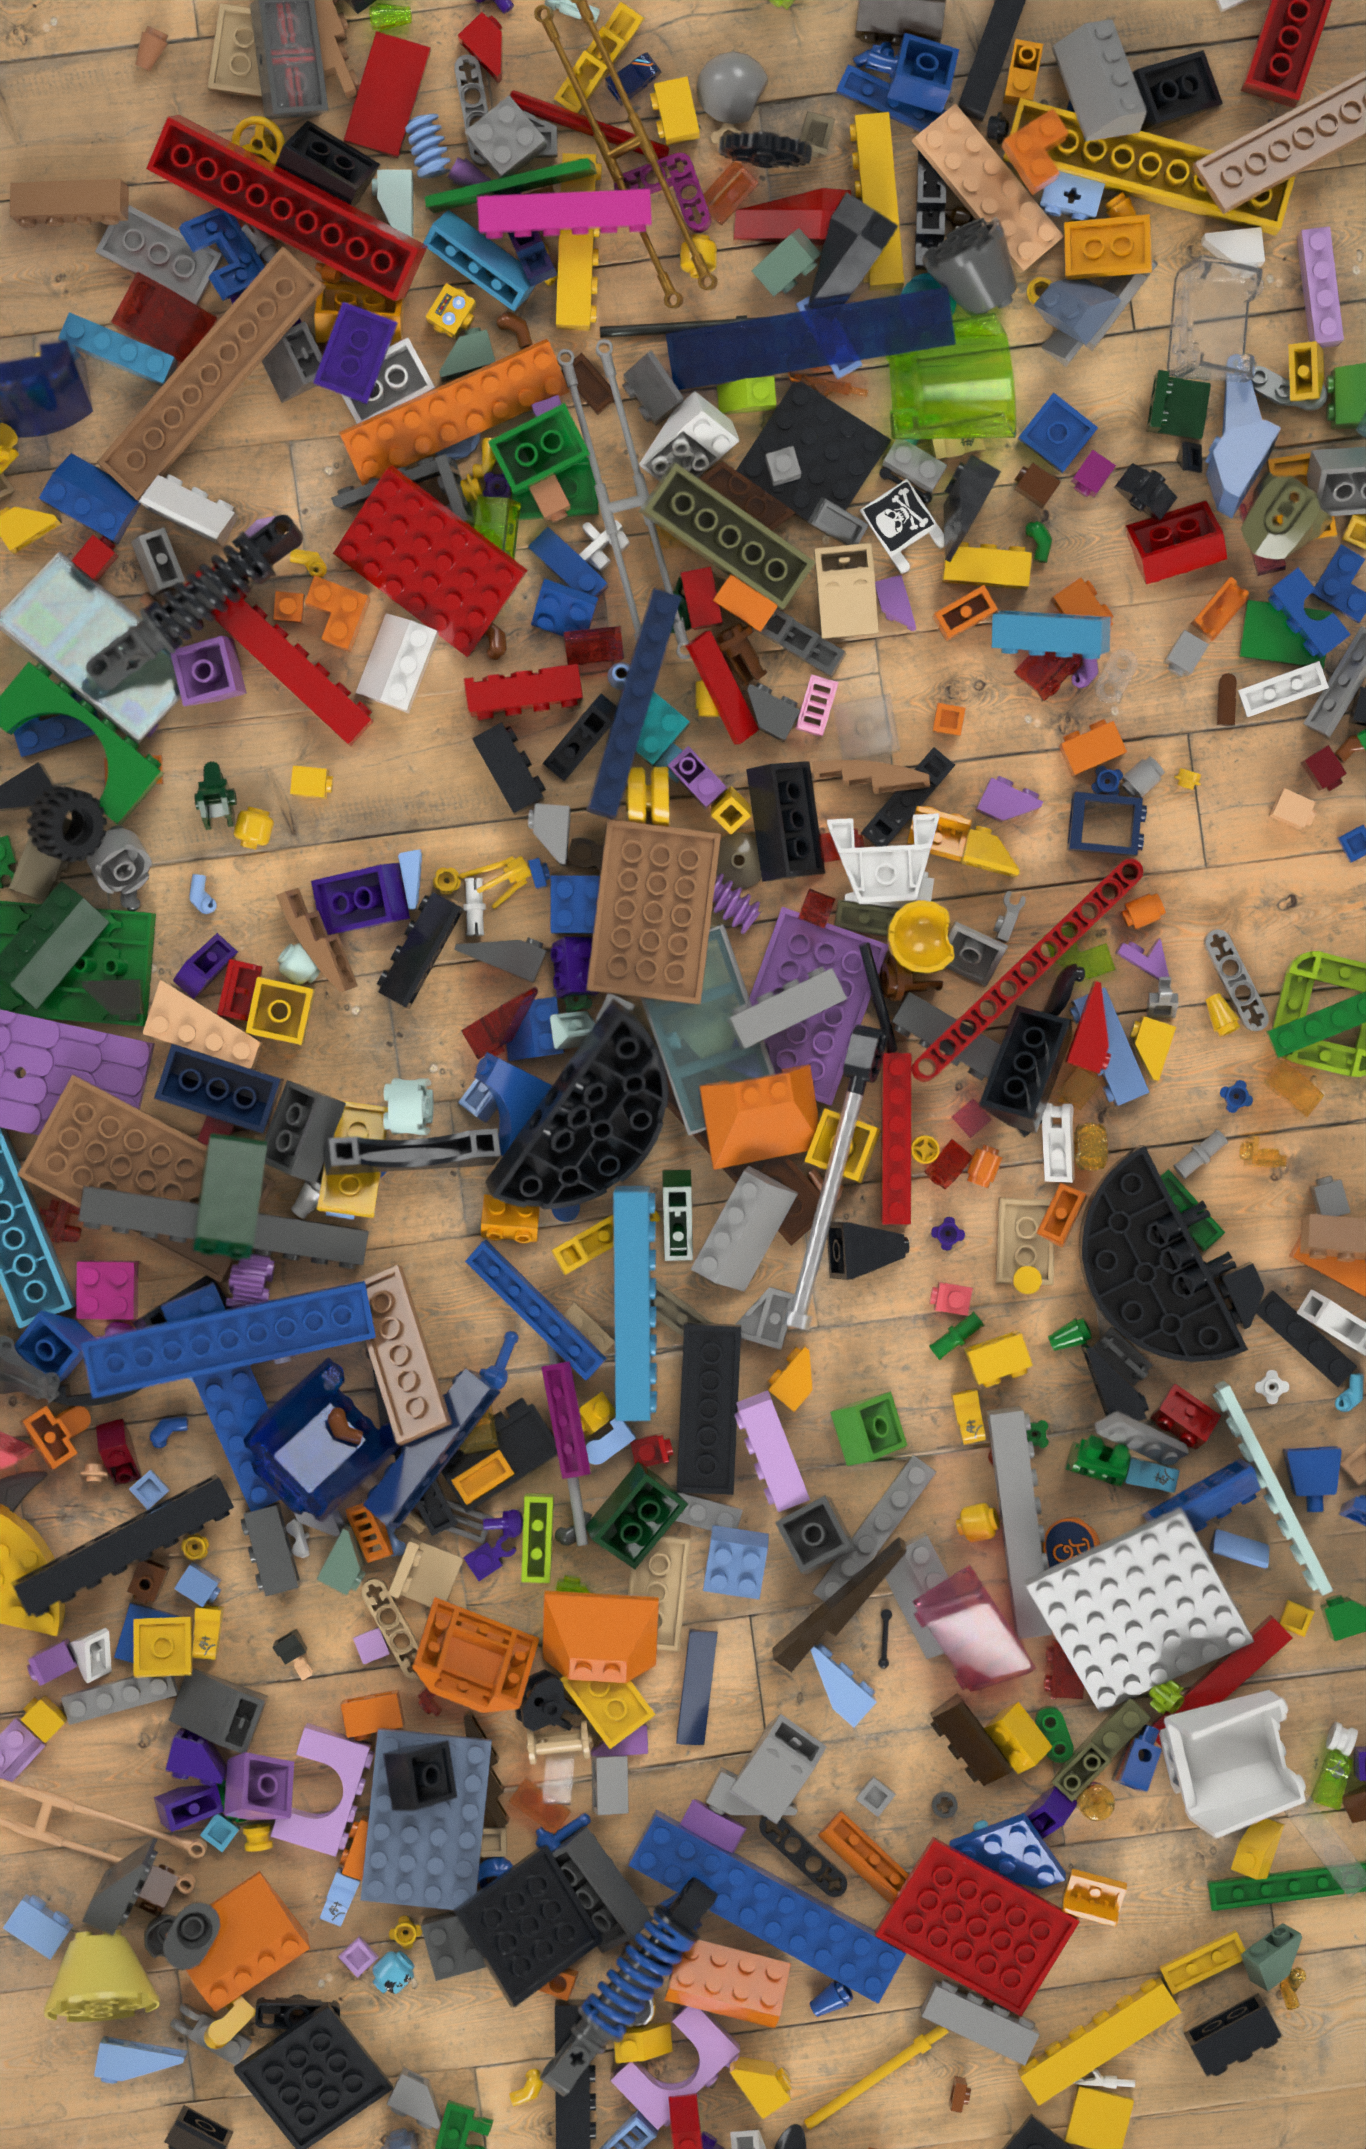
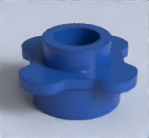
M1105 766L1096 768L1095 773L1097 776L1095 783L1092 784L1093 792H1104L1117 796L1119 794L1118 786L1123 773L1119 769L1114 771L1106 769ZM1105 779H1109L1110 783L1106 784Z
M1238 1080L1235 1082V1085L1230 1087L1224 1086L1220 1090V1096L1227 1103L1226 1109L1231 1113H1235L1238 1108L1248 1107L1253 1103V1098L1249 1095L1246 1089L1247 1084L1244 1081ZM1235 1094L1239 1095L1238 1099L1234 1098Z

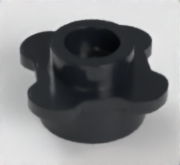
M998 112L997 116H990L987 136L988 139L997 140V144H1002L1003 137L1006 138L1008 135L1009 121L1002 115V112Z

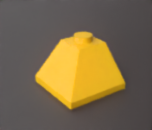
M976 826L975 830L969 829L960 864L1012 878L1019 875V867L998 836L991 835L992 829L982 826Z

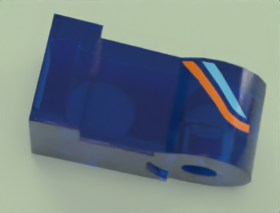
M646 52L617 72L630 100L655 80L662 71L649 53ZM608 76L605 79V85L620 106H622L623 102L611 76Z

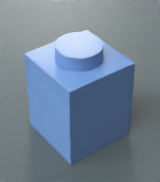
M192 1562L174 1589L203 1607L207 1601L213 1604L222 1589L217 1586L221 1579L195 1562Z

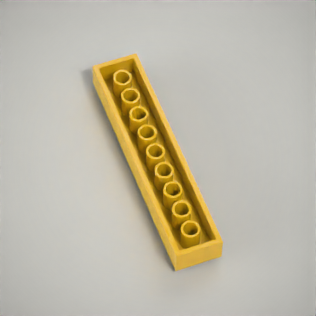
M1020 98L1010 135L1051 109L1055 110L1067 129L1068 135L1066 140L1047 152L1058 171L1105 183L1104 189L1118 193L1123 192L1125 195L1245 228L1261 227L1262 232L1276 236L1281 230L1295 176L1223 214L1192 169L1195 162L1216 151L1143 131L1135 134L1085 141L1074 112ZM1004 153L1002 161L1011 163L1006 153Z

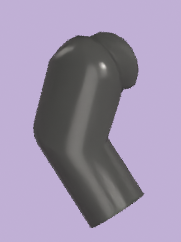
M584 1511L585 1525H587L592 1517V1514ZM574 1525L568 1528H558L555 1532L556 1541L565 1546L575 1543Z

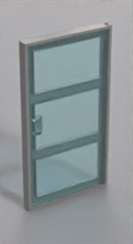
M61 552L57 553L0 612V630L137 744L181 699L171 654L165 648L156 653L157 657L154 660L150 659L138 671L130 674L111 690L101 689L87 674L86 664L88 660L110 645L114 639L127 632L128 627L131 625L136 626L142 619Z
M724 924L717 925L709 930L700 1005L640 997L688 1136L706 1130L699 1085L724 1080L732 1083L775 1074L764 1040L741 1050L727 1021V1018L733 1016L731 1010L745 1003L748 1008L752 1007L725 926Z

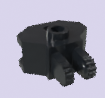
M1134 463L1130 465L1114 487L1128 500V503L1139 512L1143 511L1157 521L1163 518L1178 498L1168 488V485L1164 483L1166 479L1155 470L1149 472L1147 469H1143Z
M544 1669L529 1676L519 1709H515L516 1719L521 1721L524 1727L533 1732L547 1725L554 1727L558 1725L570 1731L573 1725L569 1720L561 1718L562 1713L566 1709L570 1713L579 1716L582 1711L564 1697L563 1682L555 1674ZM529 1690H532L531 1693H530V1695H529L528 1698H527V1692H528Z

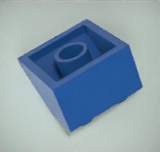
M557 997L501 1005L508 1061L565 1053L564 1049L556 1050L553 1043L550 1017L553 1014H559Z
M41 1310L14 1344V1347L27 1363L45 1374L51 1372L58 1374L60 1382L69 1377L84 1357L81 1340L95 1337L77 1320Z

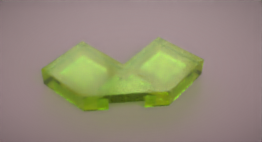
M1071 926L1061 929L1065 937H1074ZM1075 942L1054 962L1064 968L1067 965L1076 963L1077 967L1085 969L1084 978L1086 979L1116 970L1107 943L1079 952ZM1046 944L1050 957H1053V947Z

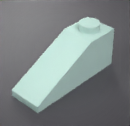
M377 170V178H372V195L377 196L379 205L389 225L413 238L412 170Z

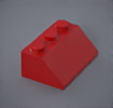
M1207 500L1167 512L1160 521L1151 517L1125 525L1137 567L1146 585L1228 559L1224 533Z

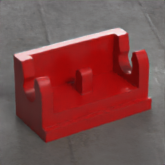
M711 566L680 572L691 628L700 630L721 626L723 621L720 606L713 601L717 592Z
M229 959L217 1015L248 1021L257 977H261L263 966Z

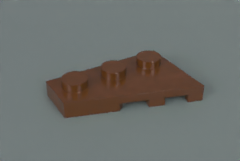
M720 461L699 477L702 482L771 531L796 513L723 461Z

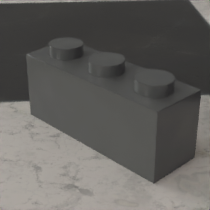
M280 1503L270 1504L253 1511H246L243 1514L244 1519H241V1526L244 1535H249L252 1546L248 1547L251 1562L257 1563L259 1574H256L255 1577L259 1591L264 1590L266 1597L299 1588L301 1581Z

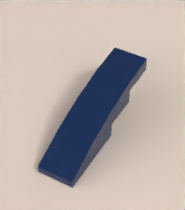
M538 231L531 232L532 237H514V232L508 233L531 287L557 276Z

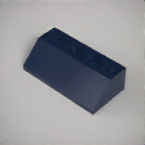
M172 1044L154 1098L264 1134L284 1079Z

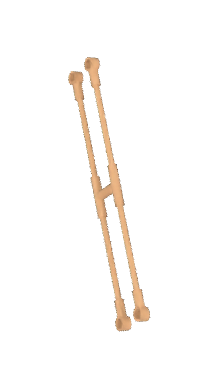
M0 1778V1786L23 1793L26 1797L42 1802L35 1826L19 1821L13 1822L0 1817V1825L13 1829V1832L58 1847L65 1846L115 1864L123 1859L64 1839V1836L47 1831L46 1827L53 1806L70 1812L74 1810L167 1841L169 1845L189 1851V1854L194 1858H201L207 1850V1843L201 1838L190 1840L175 1834L169 1835L76 1804L74 1800L29 1785L25 1787ZM193 1846H201L202 1851H196ZM188 1873L182 1876L174 1874L179 1877L175 1884L178 1890L184 1894L190 1893L196 1884L195 1877ZM182 1881H189L191 1886H184Z

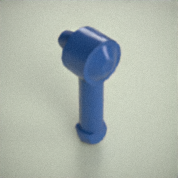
M514 1331L505 1333V1340L495 1365H491L487 1369H481L479 1372L483 1378L498 1390L502 1389L507 1382L508 1373L505 1368L514 1345L519 1339Z
M583 1813L555 1833L546 1831L543 1827L538 1828L535 1831L537 1834V1847L547 1845L551 1852L561 1845L560 1842L584 1826H587L591 1822L590 1816Z

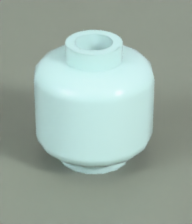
M300 943L295 945L289 944L277 959V962L280 963L279 972L296 985H302L306 981L312 983L320 973V970Z

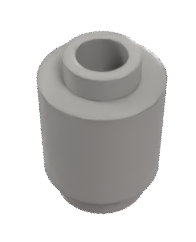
M1149 756L1146 760L1142 759L1122 777L1124 780L1122 787L1131 797L1137 795L1139 798H1142L1161 781V776L1165 772L1157 761Z

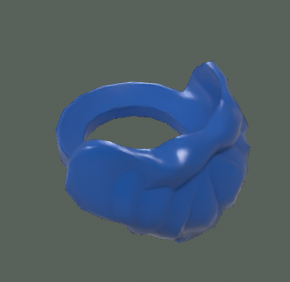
M492 1857L479 1864L478 1883L480 1882V1887L484 1888L488 1885L487 1877H499L513 1867V1864L505 1859V1857Z

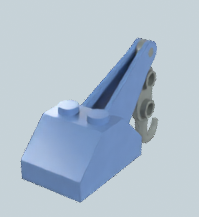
M1233 355L1227 361L1225 367L1222 438L1219 436L1215 438L1205 461L1209 464L1206 476L1216 509L1230 518H1233L1271 455L1281 429L1267 420L1262 421L1255 392L1278 405L1295 406L1307 411L1321 408L1327 400V389L1323 385L1320 399L1291 402L1289 380L1262 366L1248 367L1246 359L1241 355Z

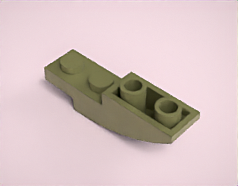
M1131 1697L1127 1699L1112 1715L1109 1714L1086 1738L1052 1779V1783L1073 1801L1112 1762V1758L1151 1719V1716Z

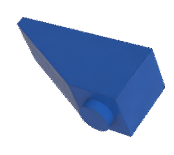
M549 527L528 546L567 587L597 598L608 588V583Z

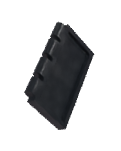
M523 1397L506 1407L510 1418L506 1419L500 1411L484 1421L482 1425L487 1433L482 1434L477 1426L473 1428L461 1444L463 1448L455 1452L441 1471L466 1513H470L558 1456L552 1432L533 1403L527 1405ZM497 1450H500L515 1475L466 1505L451 1480Z

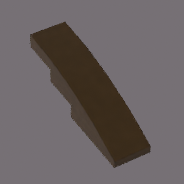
M471 1710L465 1712L466 1737L488 1739ZM492 1746L486 1806L500 1829L509 1823L510 1817L497 1796L504 1793L505 1787L492 1768L493 1765L499 1762L500 1758Z

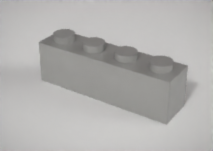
M822 966L807 973L810 979L802 983L795 979L783 985L784 991L775 996L770 991L756 998L758 1004L750 1008L745 1003L731 1010L733 1016L727 1018V1021L741 1050L846 1000L847 997L833 968L825 971Z
M934 1980L920 2009L923 2018L1026 2065L1040 2035L1038 2029L1034 2027L1035 2022L1024 2016H1020L1017 2019L1009 2015L1010 2011L1001 2005L994 2004L992 2007L983 2003L984 1998L973 1992H968V1995L958 1991V1986L950 1981L943 1980L941 1983Z

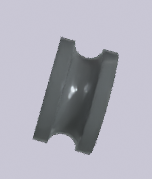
M942 1791L933 1797L932 1808L938 1817L949 1818L956 1813L958 1803L952 1793ZM947 1797L948 1802L950 1800L953 1802V1805L948 1807V1812H942V1808L937 1809V1804L941 1803V1798Z

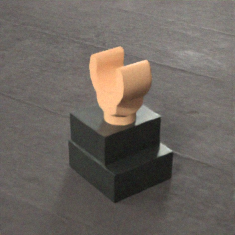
M297 1629L274 1642L273 1649L277 1656L281 1657L285 1665L292 1661L302 1681L312 1675V1668L305 1658L302 1657L306 1653L307 1647Z

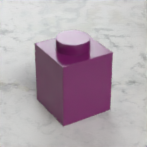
M1092 450L1071 480L1075 485L1073 487L1074 490L1084 497L1091 495L1094 498L1116 465Z

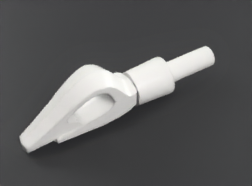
M1097 2069L1091 2071L1094 2074L1093 2078L1084 2079L1082 2077L1074 2082L1080 2085L1103 2086L1116 2089L1117 2086L1135 2087V2080L1117 2079V2076H1102Z

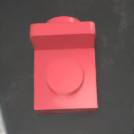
M938 1281V1287H932L930 1304H934L935 1311L968 1316L973 1288Z

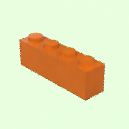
M1300 1234L1289 1255L1290 1257L1366 1298L1365 1260L1355 1259L1353 1262H1341L1337 1260V1257L1327 1256L1325 1259L1310 1258L1309 1254L1300 1253Z

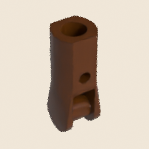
M1230 673L1222 675L1219 680L1218 726H1235L1237 680Z

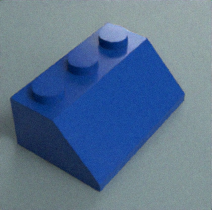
M72 453L52 473L39 496L43 503L99 535L106 537L117 545L141 505L111 475Z

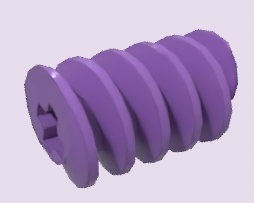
M721 873L716 877L713 903L716 904L713 912L717 914L725 910L722 919L726 921L733 916L732 927L742 923L741 934H745L761 913L758 911L760 902L756 901L749 905L751 895L748 894L740 898L742 888L739 887L731 891L733 881L730 880L722 884L724 874Z

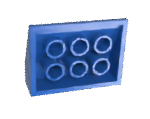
M1239 1458L1148 1510L1142 1516L1146 1523L1181 1507L1196 1533L1207 1527L1206 1521L1216 1516L1217 1519H1221L1232 1512L1231 1507L1239 1502L1245 1505L1257 1497L1255 1493L1259 1492L1261 1488L1253 1467Z

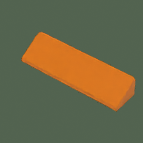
M839 1811L818 1834L819 1838L891 1905L909 1874L847 1815Z

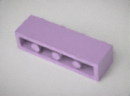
M1330 226L1301 230L1297 236V246L1309 342L1317 341L1322 348L1339 346L1344 340Z
M768 1390L736 1402L739 1412L734 1413L739 1428H746L749 1437L745 1438L744 1441L749 1454L755 1453L758 1463H755L754 1467L759 1480L765 1478L768 1488H765L764 1492L769 1505L775 1503L778 1512L809 1501V1495Z

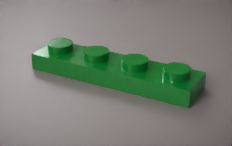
M1366 991L1266 1031L1276 1057H1282L1366 1023Z

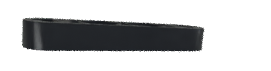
M762 1815L759 1821L760 1832L771 1844L827 1895L838 1897L845 1893L847 1889L846 1876L835 1864L784 1817L780 1818L777 1827L782 1832H784L785 1828L790 1831L783 1834L780 1841L777 1842L775 1839L779 1837V1834L773 1829L769 1832L765 1830L767 1828L765 1821L769 1819ZM790 1837H796L801 1842V1847L796 1852H789L784 1846L785 1841ZM816 1856L820 1858L822 1866L819 1870L810 1871L806 1868L805 1863L809 1857ZM827 1866L831 1868L827 1871L831 1878H841L839 1881L841 1887L839 1889L837 1887L828 1888L830 1883L825 1876L821 1880L818 1879L825 1872Z

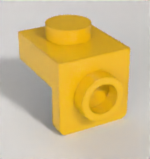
M603 1391L579 1407L584 1438L593 1434L616 1417V1410Z

